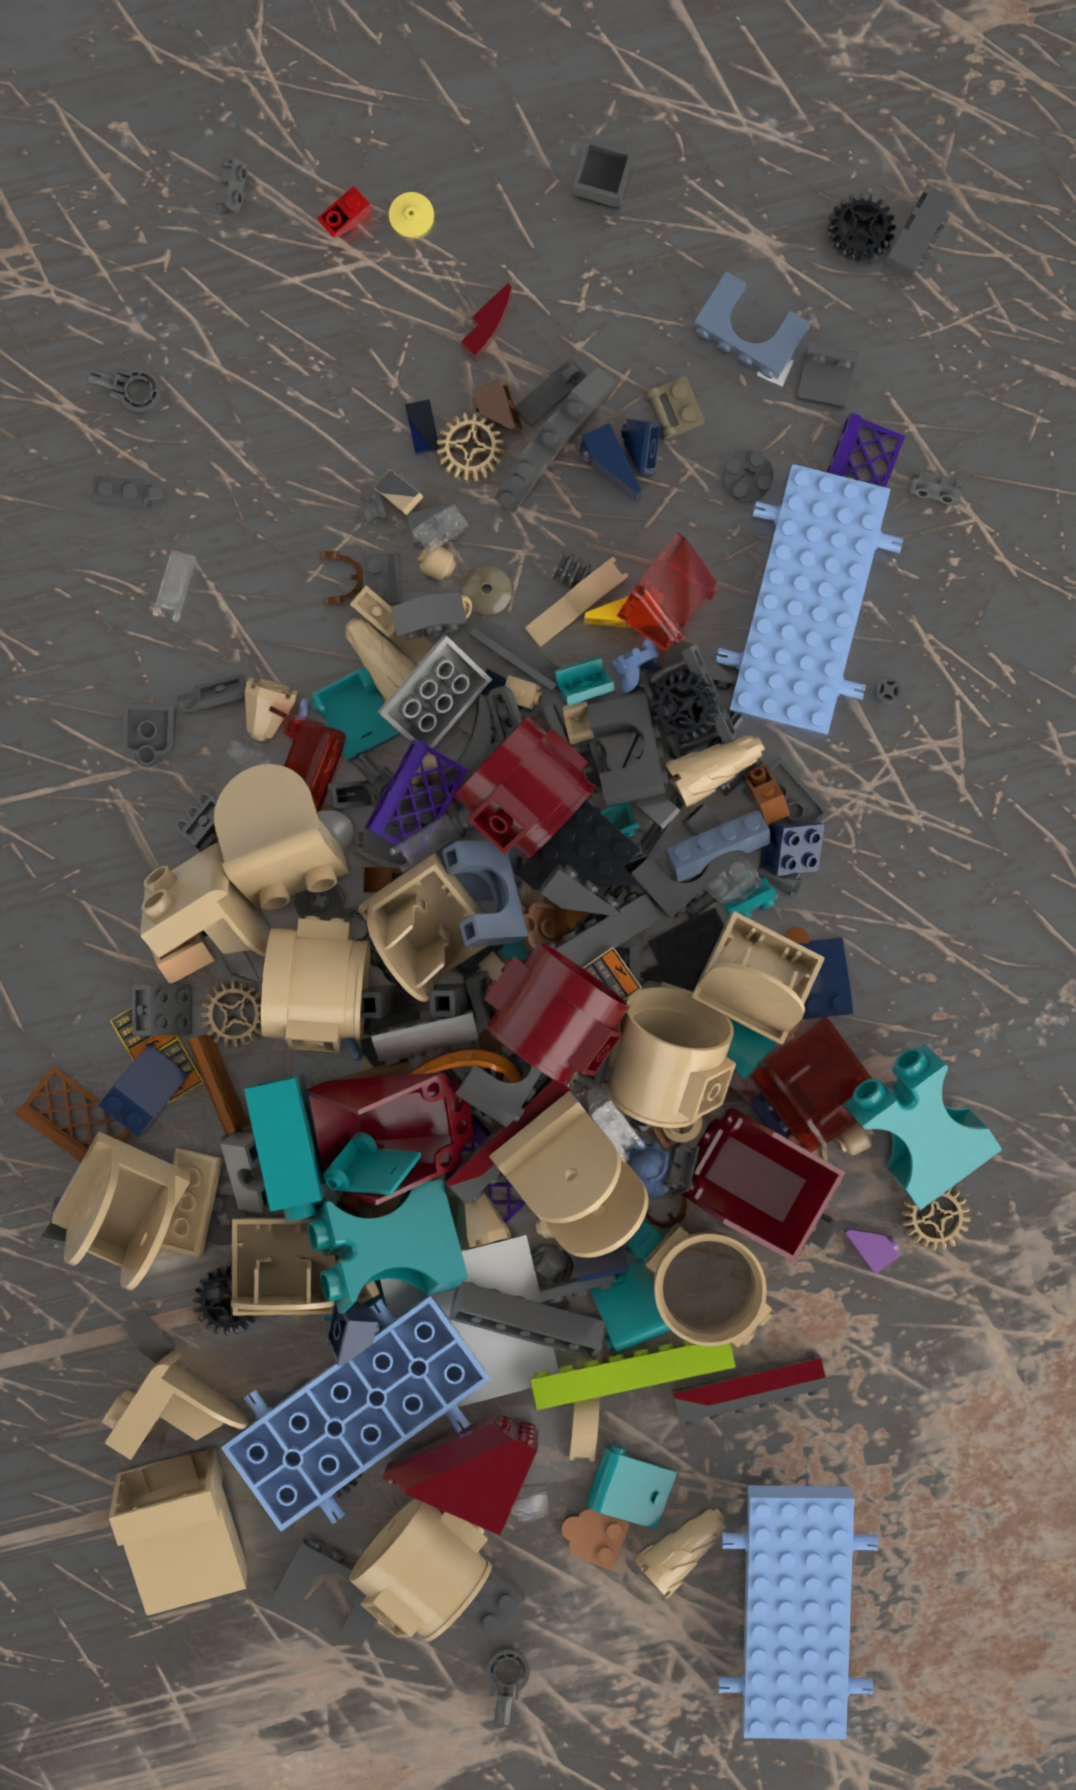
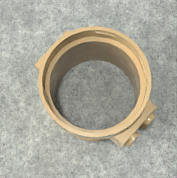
M306 916L305 919L298 918L297 929L272 928L266 948L262 981V1036L286 1039L289 1050L340 1054L342 1038L361 1040L366 1019L360 1018L361 994L363 989L369 987L370 941H355L352 939L350 923L341 918H332L330 921L320 920L319 917Z
M652 987L633 993L627 1000L630 1008L617 1027L624 1035L611 1051L608 1062L612 1070L607 1083V1093L617 1108L640 1122L664 1128L686 1127L697 1122L701 1116L723 1105L736 1066L735 1062L726 1057L734 1035V1028L728 1017L691 999L692 993L674 988Z
M677 1222L644 1260L645 1265L655 1273L654 1297L662 1319L676 1335L688 1342L702 1346H720L731 1342L738 1348L741 1344L746 1346L754 1337L753 1331L758 1325L764 1326L772 1316L770 1314L772 1308L766 1302L767 1287L763 1269L751 1250L734 1237L709 1230L689 1233ZM704 1241L720 1242L736 1249L744 1256L750 1273L748 1295L740 1309L730 1318L710 1325L694 1324L680 1318L666 1304L663 1295V1280L672 1259L684 1248Z
M415 1498L412 1499L376 1535L350 1573L349 1581L366 1595L360 1605L397 1638L412 1637L417 1632L425 1642L432 1641L442 1634L469 1606L491 1572L492 1564L479 1553V1550L488 1540L483 1535L484 1530L479 1526Z

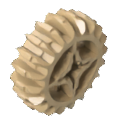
M465 413L463 414L464 421L460 422L457 416L454 417L455 426L449 422L445 424L449 432L445 430L440 431V435L445 440H437V445L444 448L437 450V454L445 456L440 460L441 465L450 463L446 468L447 473L456 469L454 478L458 479L460 474L464 473L463 478L467 482L469 474H473L474 481H478V473H481L483 478H487L486 469L488 468L494 473L496 468L492 463L501 464V459L496 455H504V450L497 448L504 445V440L496 439L501 435L500 430L492 432L496 426L494 422L486 426L487 417L484 416L478 422L477 413L473 414V420H468V415ZM470 429L466 438L452 441L457 433ZM477 430L487 435L492 447L486 446L485 443L477 440ZM473 436L474 447H478L470 452V458L468 459L467 448L464 449L463 447L469 446ZM450 448L464 454V465L458 463L452 457ZM490 454L483 463L472 466L476 456Z
M232 980L231 988H229L226 981L222 982L223 991L215 986L213 990L217 995L213 996L210 993L206 995L211 1000V1004L202 1003V1007L209 1008L208 1012L201 1013V1017L209 1018V1021L202 1023V1026L207 1027L211 1025L212 1029L207 1032L208 1036L213 1035L215 1032L218 1034L214 1042L218 1043L222 1037L225 1038L223 1042L224 1047H228L230 1040H233V1048H238L239 1040H241L245 1047L248 1046L247 1037L253 1042L257 1041V1037L254 1035L255 1031L262 1035L261 1028H259L261 1024V1003L258 1001L261 998L262 992L254 996L253 992L256 989L254 985L248 991L245 990L247 986L246 981H242L240 988H237V980ZM230 993H240L243 995L235 1005H230L221 1000ZM249 1000L255 1009L254 1022L245 1014V1008ZM216 1006L225 1014V1020L221 1028L215 1018ZM240 1007L241 1012L239 1014H241L242 1019L235 1018L230 1021L231 1018L229 1016L231 1014H229L228 1009L235 1010ZM235 1023H240L249 1028L248 1031L241 1035L227 1033Z
M950 1188L940 1195L948 1198L954 1208L941 1209L935 1199L928 1204L927 1211L919 1214V1216H916L918 1207L913 1202L904 1201V1205L910 1207V1211H902L901 1214L903 1216H909V1219L902 1221V1224L904 1226L911 1225L906 1230V1234L912 1235L916 1233L912 1239L914 1243L919 1242L922 1238L921 1247L926 1248L930 1242V1249L935 1251L937 1243H939L942 1250H945V1241H948L951 1246H955L954 1236L960 1240L963 1239V1236L958 1232L960 1229L968 1231V1227L962 1225V1222H969L971 1218L963 1216V1213L969 1212L970 1208L968 1206L961 1207L966 1202L965 1197L956 1199L960 1194L959 1190L955 1189L950 1194ZM935 1209H937V1212L943 1213L942 1216L938 1217L937 1224L935 1220L928 1219L934 1215ZM956 1216L952 1228L944 1234L945 1222L947 1219ZM918 1224H932L934 1231H936V1236L925 1235L918 1227Z

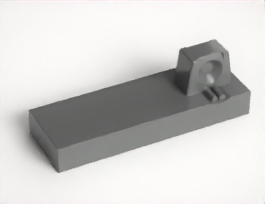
M569 358L516 405L517 412L532 427L569 395L587 375L572 358Z

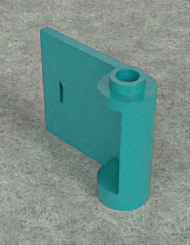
M365 667L311 693L313 699L309 701L315 713H322L346 761L400 734L378 713L385 703Z
M730 1019L734 1028V1035L726 1057L736 1063L734 1071L746 1080L778 1043Z
M358 1132L325 1171L323 1177L326 1185L333 1190L392 1195L420 1159L421 1154L420 1152L378 1149L371 1136Z
M642 1258L628 1264L630 1271L614 1274L616 1281L611 1282V1287L597 1290V1287L590 1288L602 1320L606 1322L605 1327L609 1334L605 1336L610 1351L615 1349L617 1354L671 1331L657 1308L654 1297V1284Z
M612 1444L611 1448L605 1447L585 1506L596 1512L657 1530L677 1472L631 1458L625 1453L626 1449L621 1446Z

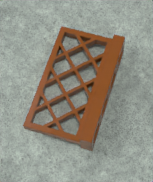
M204 1034L191 1038L188 1044L225 1134L233 1133L250 1125L219 1047L214 1042V1035L208 1036Z
M52 1066L25 1103L15 1113L16 1116L80 1163L88 1151L82 1144L89 1143L91 1146L94 1140L91 1137L90 1125L105 1123L106 1135L109 1136L108 1122L117 1121L114 1118L107 1119V1114L103 1110L104 1120L89 1122L88 1108L98 1106L101 1101L54 1066ZM54 1074L63 1080L64 1090L49 1092L48 1081ZM66 1083H68L73 1088L67 1089ZM44 1086H45L46 1092H45V1093H40L41 1090H42V1089L44 1088ZM78 1091L83 1094L84 1105L69 1107L67 1093ZM64 1093L66 1107L51 1110L49 1095ZM46 1096L48 1110L37 1112L30 1106L36 1097ZM86 1097H87L89 1100H91L93 1103H92V1104H87ZM85 1108L86 1122L71 1124L70 1110ZM67 1111L68 1125L56 1126L53 1123L52 1113ZM48 1113H49V1119H50V1120H48L47 1118H45V1117H44L43 1115H41V1114H48ZM87 1126L89 1140L79 1142L75 1140L72 1128ZM69 1128L70 1135L64 1132L62 1129ZM125 1128L121 1135L112 1136V1138L122 1142L130 1131Z

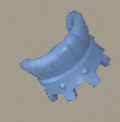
M650 636L645 637L643 641L644 647H636L617 657V661L613 660L611 662L615 666L616 672L622 677V690L624 693H632L641 689L638 684L641 669L648 667L650 673L662 669L657 660L659 658V651L656 650L655 642H653Z
M636 1137L632 1142L634 1149L630 1152L625 1151L623 1157L644 1183L649 1199L663 1196V1194L668 1192L665 1181L669 1166H671L669 1164L668 1152L664 1153L659 1143L654 1141L653 1145H646L643 1138Z

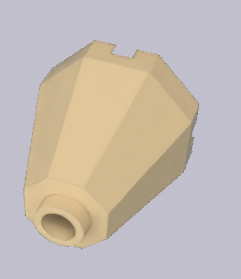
M249 678L245 688L247 732L252 734L251 737L253 739L266 741V738L273 737L296 701L298 691L293 690L291 694L289 693L290 687L266 679H260L259 683H254L255 678Z
M486 1192L476 1202L470 1201L467 1205L459 1198L457 1237L461 1251L511 1238L508 1226Z

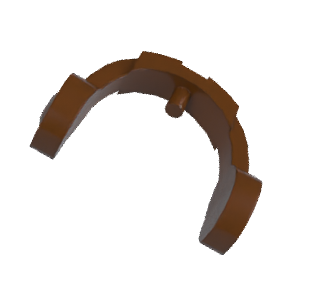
M339 551L319 552V560L345 561L356 571V575H350L351 580L357 579V584L351 592L341 596L322 599L323 606L341 605L343 601L352 598L357 592H360L363 584L362 568L352 558L340 555Z
M682 1194L680 1195L682 1201L681 1209L675 1217L671 1212L667 1215L670 1220L660 1221L654 1219L648 1212H646L645 1218L661 1229L670 1228L685 1218L687 1199Z

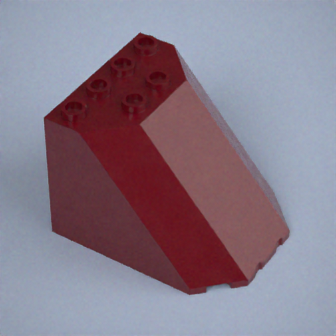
M435 1072L332 1080L306 1089L323 1183L326 1184L323 1177L325 1171L358 1132L371 1136L378 1149L420 1152L421 1154L420 1159L392 1195L343 1191L371 1204L378 1205L458 1168L463 1159L461 1153L465 1145L471 1143L474 1136L469 1103L455 1094L460 1084L452 1081L442 1073Z
M731 1107L725 1112L721 1120L714 1119L708 1124L705 1133L696 1145L699 1146V1151L697 1155L698 1162L692 1177L693 1184L690 1190L683 1193L682 1196L723 1224L795 1263L797 1257L802 1254L810 1234L815 1231L822 1213L828 1208L835 1190L842 1184L843 1176L846 1172Z
M498 1414V1416L491 1415L469 1425L465 1429L463 1428L459 1433L454 1432L387 1463L382 1478L388 1483L398 1486V1490L410 1497L500 1536L538 1451L539 1431L535 1429L536 1426L528 1421L522 1420L520 1423L501 1414Z

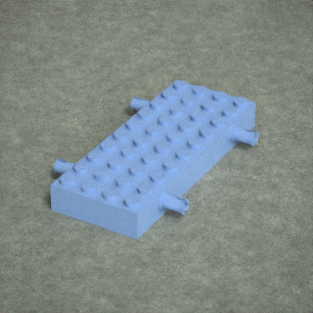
M792 464L781 505L774 506L756 501L753 517L774 521L776 525L744 650L738 653L719 647L717 655L727 658L717 656L716 663L735 667L738 671L736 685L734 686L728 709L729 712H737L741 715L826 736L829 732L837 697L841 694L862 700L864 695L862 692L865 691L866 684L844 680L843 673L874 552L877 548L899 554L902 547L900 546L903 543L902 537L884 534L880 530L891 489Z
M427 1295L398 1317L392 1316L382 1302V1299L376 1301V1306L373 1303L368 1308L372 1309L381 1325L378 1334L374 1337L373 1345L343 1366H338L336 1362L273 1408L266 1405L257 1389L243 1398L255 1414V1421L224 1442L221 1449L280 1531H283L316 1506L322 1508L332 1524L336 1523L337 1519L340 1520L345 1513L332 1497L333 1494L441 1415L446 1416L456 1430V1433L462 1431V1426L465 1429L470 1425V1422L467 1421L457 1405L464 1398L490 1380V1375L433 1295Z
M748 1485L747 1530H745V1533L722 1532V1549H745L743 1674L741 1677L719 1676L718 1678L719 1693H742L743 1695L742 1727L744 1738L846 1739L848 1696L850 1694H873L872 1678H849L848 1675L852 1553L855 1550H878L877 1534H854L853 1532L854 1496L851 1486Z

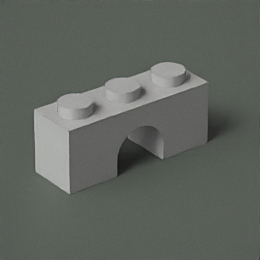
M235 1131L221 1143L238 1209L263 1213L269 1207L263 1176L259 1175L253 1168L259 1162L254 1134Z

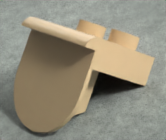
M276 764L254 766L239 773L222 790L214 811V825L225 861L222 863V866L229 880L256 909L260 907L267 911L280 909L290 902L289 896L306 889L315 893L329 890L336 885L337 877L350 873L342 846L318 818L310 789L305 781L293 770Z
M219 843L209 846L172 871L168 866H161L145 879L144 902L141 906L143 912L140 936L159 958L202 930L206 932L223 954L252 950L260 956L266 955L268 938L271 931L261 909H256L227 877L222 863L225 861Z
M436 852L369 897L358 908L360 914L367 921L373 944L389 971L408 993L422 1002L430 1000L429 991L434 989V981L486 947H465L459 922L474 914L485 913L453 874H447L446 866Z
M734 911L725 923L692 993L691 999L783 1045L788 1033L804 1015V1003L825 958Z
M314 1216L293 1221H286L285 1217H233L231 1300L233 1316L332 1314L335 1300L329 1302L325 1300L320 1285V1273L335 1266V1255L324 1256L323 1250L314 1252L311 1248L307 1226L309 1221L315 1220Z
M171 1351L151 1370L136 1394L126 1388L121 1397L119 1396L113 1403L102 1423L112 1429L105 1444L131 1460L147 1441L161 1418L196 1441L222 1426L223 1423L235 1428L245 1429L249 1424V1420L231 1401L177 1366L175 1363L182 1352Z

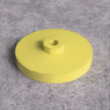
M407 192L399 195L392 202L389 210V219L391 226L399 235L406 238H417L427 233L434 221V211L432 204L424 195L416 192Z

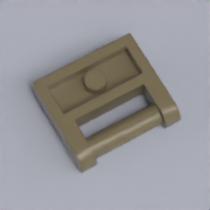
M686 376L644 393L647 401L650 400L658 421L661 422V435L664 440L705 424ZM666 395L678 423L677 426H671L660 396Z

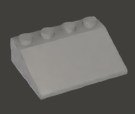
M444 634L381 707L378 713L410 743L413 739L420 740L433 749L492 679Z
M472 1008L454 1017H428L373 1030L371 1036L379 1062L385 1061L386 1065L400 1062V1057L407 1055L410 1056V1059L425 1056L424 1051L433 1049L435 1053L450 1050V1045L459 1044L460 1048L474 1045V1040L478 1039Z

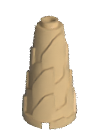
M354 618L345 626L347 629L345 633L346 638L361 658L364 667L387 702L417 665L384 638L368 621L365 622L364 619L358 620Z
M744 735L722 745L719 743L698 753L695 751L675 760H670L664 763V768L667 769L669 780L674 790L680 795L678 798L683 806L688 809L715 792L717 787L736 777L735 774L755 763L762 756L761 751L765 749L758 736L754 738L752 735Z
M709 1509L696 1519L692 1518L676 1532L670 1533L654 1546L651 1544L639 1553L633 1561L667 1599L684 1582L685 1576L698 1564L697 1561L714 1544V1540L725 1529L724 1522L727 1519L718 1509L714 1511Z

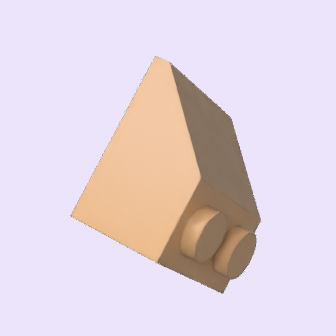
M202 932L194 935L160 958L151 949L158 968L169 984L215 961Z

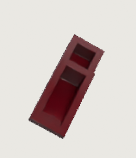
M509 283L472 316V323L476 327L461 341V347L474 361L488 348L504 321L512 294V286Z

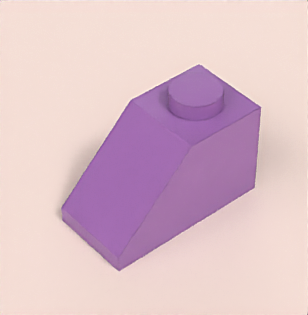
M845 1228L843 1230L874 1274L900 1257L896 1252L899 1246L891 1236L886 1238L882 1233L853 1228Z

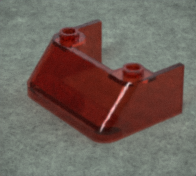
M270 706V712L285 718L283 724L284 734L294 739L284 767L293 770L305 781L310 789L316 811H320L328 792V784L332 781L345 746L346 736L343 731L298 713Z

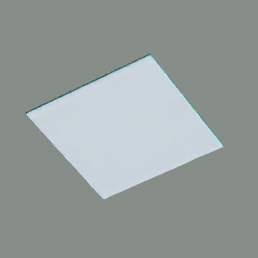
M526 1235L461 1251L468 1278L464 1282H472L486 1289H497L501 1293L511 1296H522L526 1300L536 1303L542 1302ZM395 1279L380 1280L387 1309L393 1317L400 1316L426 1297L418 1288L407 1282ZM455 1290L432 1294L449 1317ZM451 1320L490 1375V1380L460 1401L457 1407L531 1388L529 1378L535 1377V1372L549 1370L550 1374L559 1372L554 1348Z

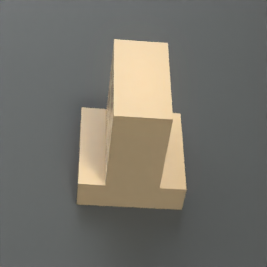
M215 1447L116 1474L109 1520L117 1545H124L147 1616L246 1589L247 1562L222 1487L223 1473Z

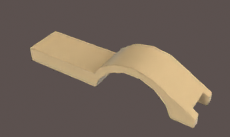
M614 557L584 578L560 600L525 627L540 647L545 645L595 602L629 577L627 573L622 575L613 564L617 561Z
M365 586L350 603L351 607L383 633L416 664H419L434 647L430 641L424 639V636L408 640V636H397L391 606L368 586Z
M601 1347L595 1358L599 1360V1363H602L603 1347ZM577 1355L576 1368L584 1367L585 1361L595 1359ZM600 1397L574 1402L569 1460H574V1457L589 1458L590 1462L595 1460Z

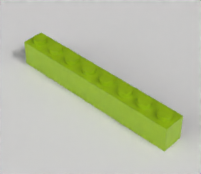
M684 1340L682 1341V1346L673 1347V1343L658 1346L659 1351L648 1352V1348L633 1351L634 1356L624 1358L623 1354L609 1356L608 1362L599 1363V1360L595 1359L585 1361L584 1367L574 1369V1364L559 1367L560 1372L552 1374L549 1373V1370L535 1372V1377L529 1378L535 1409L550 1408L735 1368L731 1343L720 1346H702Z

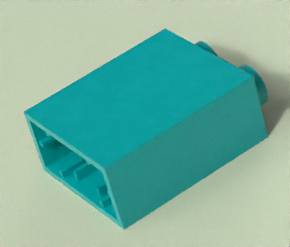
M303 1074L253 1085L244 1089L270 1212L283 1209L286 1221L316 1215V1212L320 1209L318 1201H321L329 1193L328 1186L323 1183Z

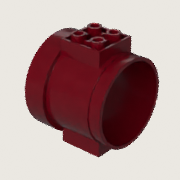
M528 715L465 781L453 797L471 813L467 820L504 855L514 846L521 850L524 856L529 859L581 806L595 789L596 785L593 782L591 783L581 772L588 762L552 728L546 732Z
M539 941L526 960L516 957L513 960L509 959L501 969L502 975L497 981L494 980L487 988V996L484 1000L497 1010L493 1018L487 1022L486 1028L499 1041L529 1064L554 1080L568 1085L571 1077L577 1071L581 1074L592 1076L596 1074L624 1035L616 1026L630 1006L617 993L559 951Z

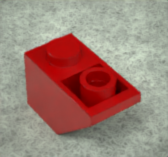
M353 185L319 215L316 220L332 238H335L355 228L371 214V204Z

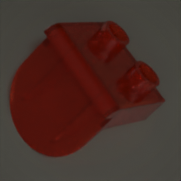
M822 1017L761 1062L750 1076L801 1147L811 1153L819 1147L823 1150L828 1148L827 1143L857 1122L843 1104L853 1097L857 1086L866 1080L872 1079L828 1017Z

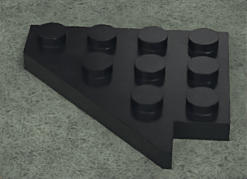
M585 800L558 831L534 855L526 860L517 870L516 874L533 890H540V887L559 863L563 867L566 865L570 866L578 873V878L584 882L589 880L597 887L637 885L639 882L624 867L637 854L640 848Z
M716 908L647 941L658 964L640 973L641 977L658 983L665 982L693 992L724 928Z

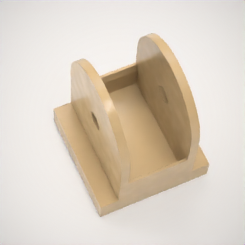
M570 1091L489 1156L558 1243L572 1255L578 1257H597L614 1251L636 1233L645 1218L648 1208V1192L644 1183ZM605 1207V1210L602 1214L595 1216V1213L599 1208Z
M98 1131L52 1215L53 1224L67 1229L64 1262L75 1266L88 1252L120 1266L121 1287L133 1290L146 1275L160 1249L173 1211L190 1183V1172Z

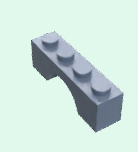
M758 809L666 848L667 861L679 883L700 874L710 861L724 853L735 850L749 853L770 844V832Z

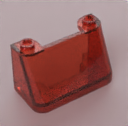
M677 532L632 590L617 617L667 651L672 643L677 646L685 635L682 629L700 604L706 598L711 600L719 588L715 585L718 581L689 540L680 532Z

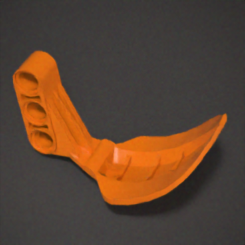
M478 1047L458 1048L444 1052L424 1062L409 1073H435L458 1066L477 1065L505 1074L510 1083L522 1081L520 1072L511 1060L495 1051Z

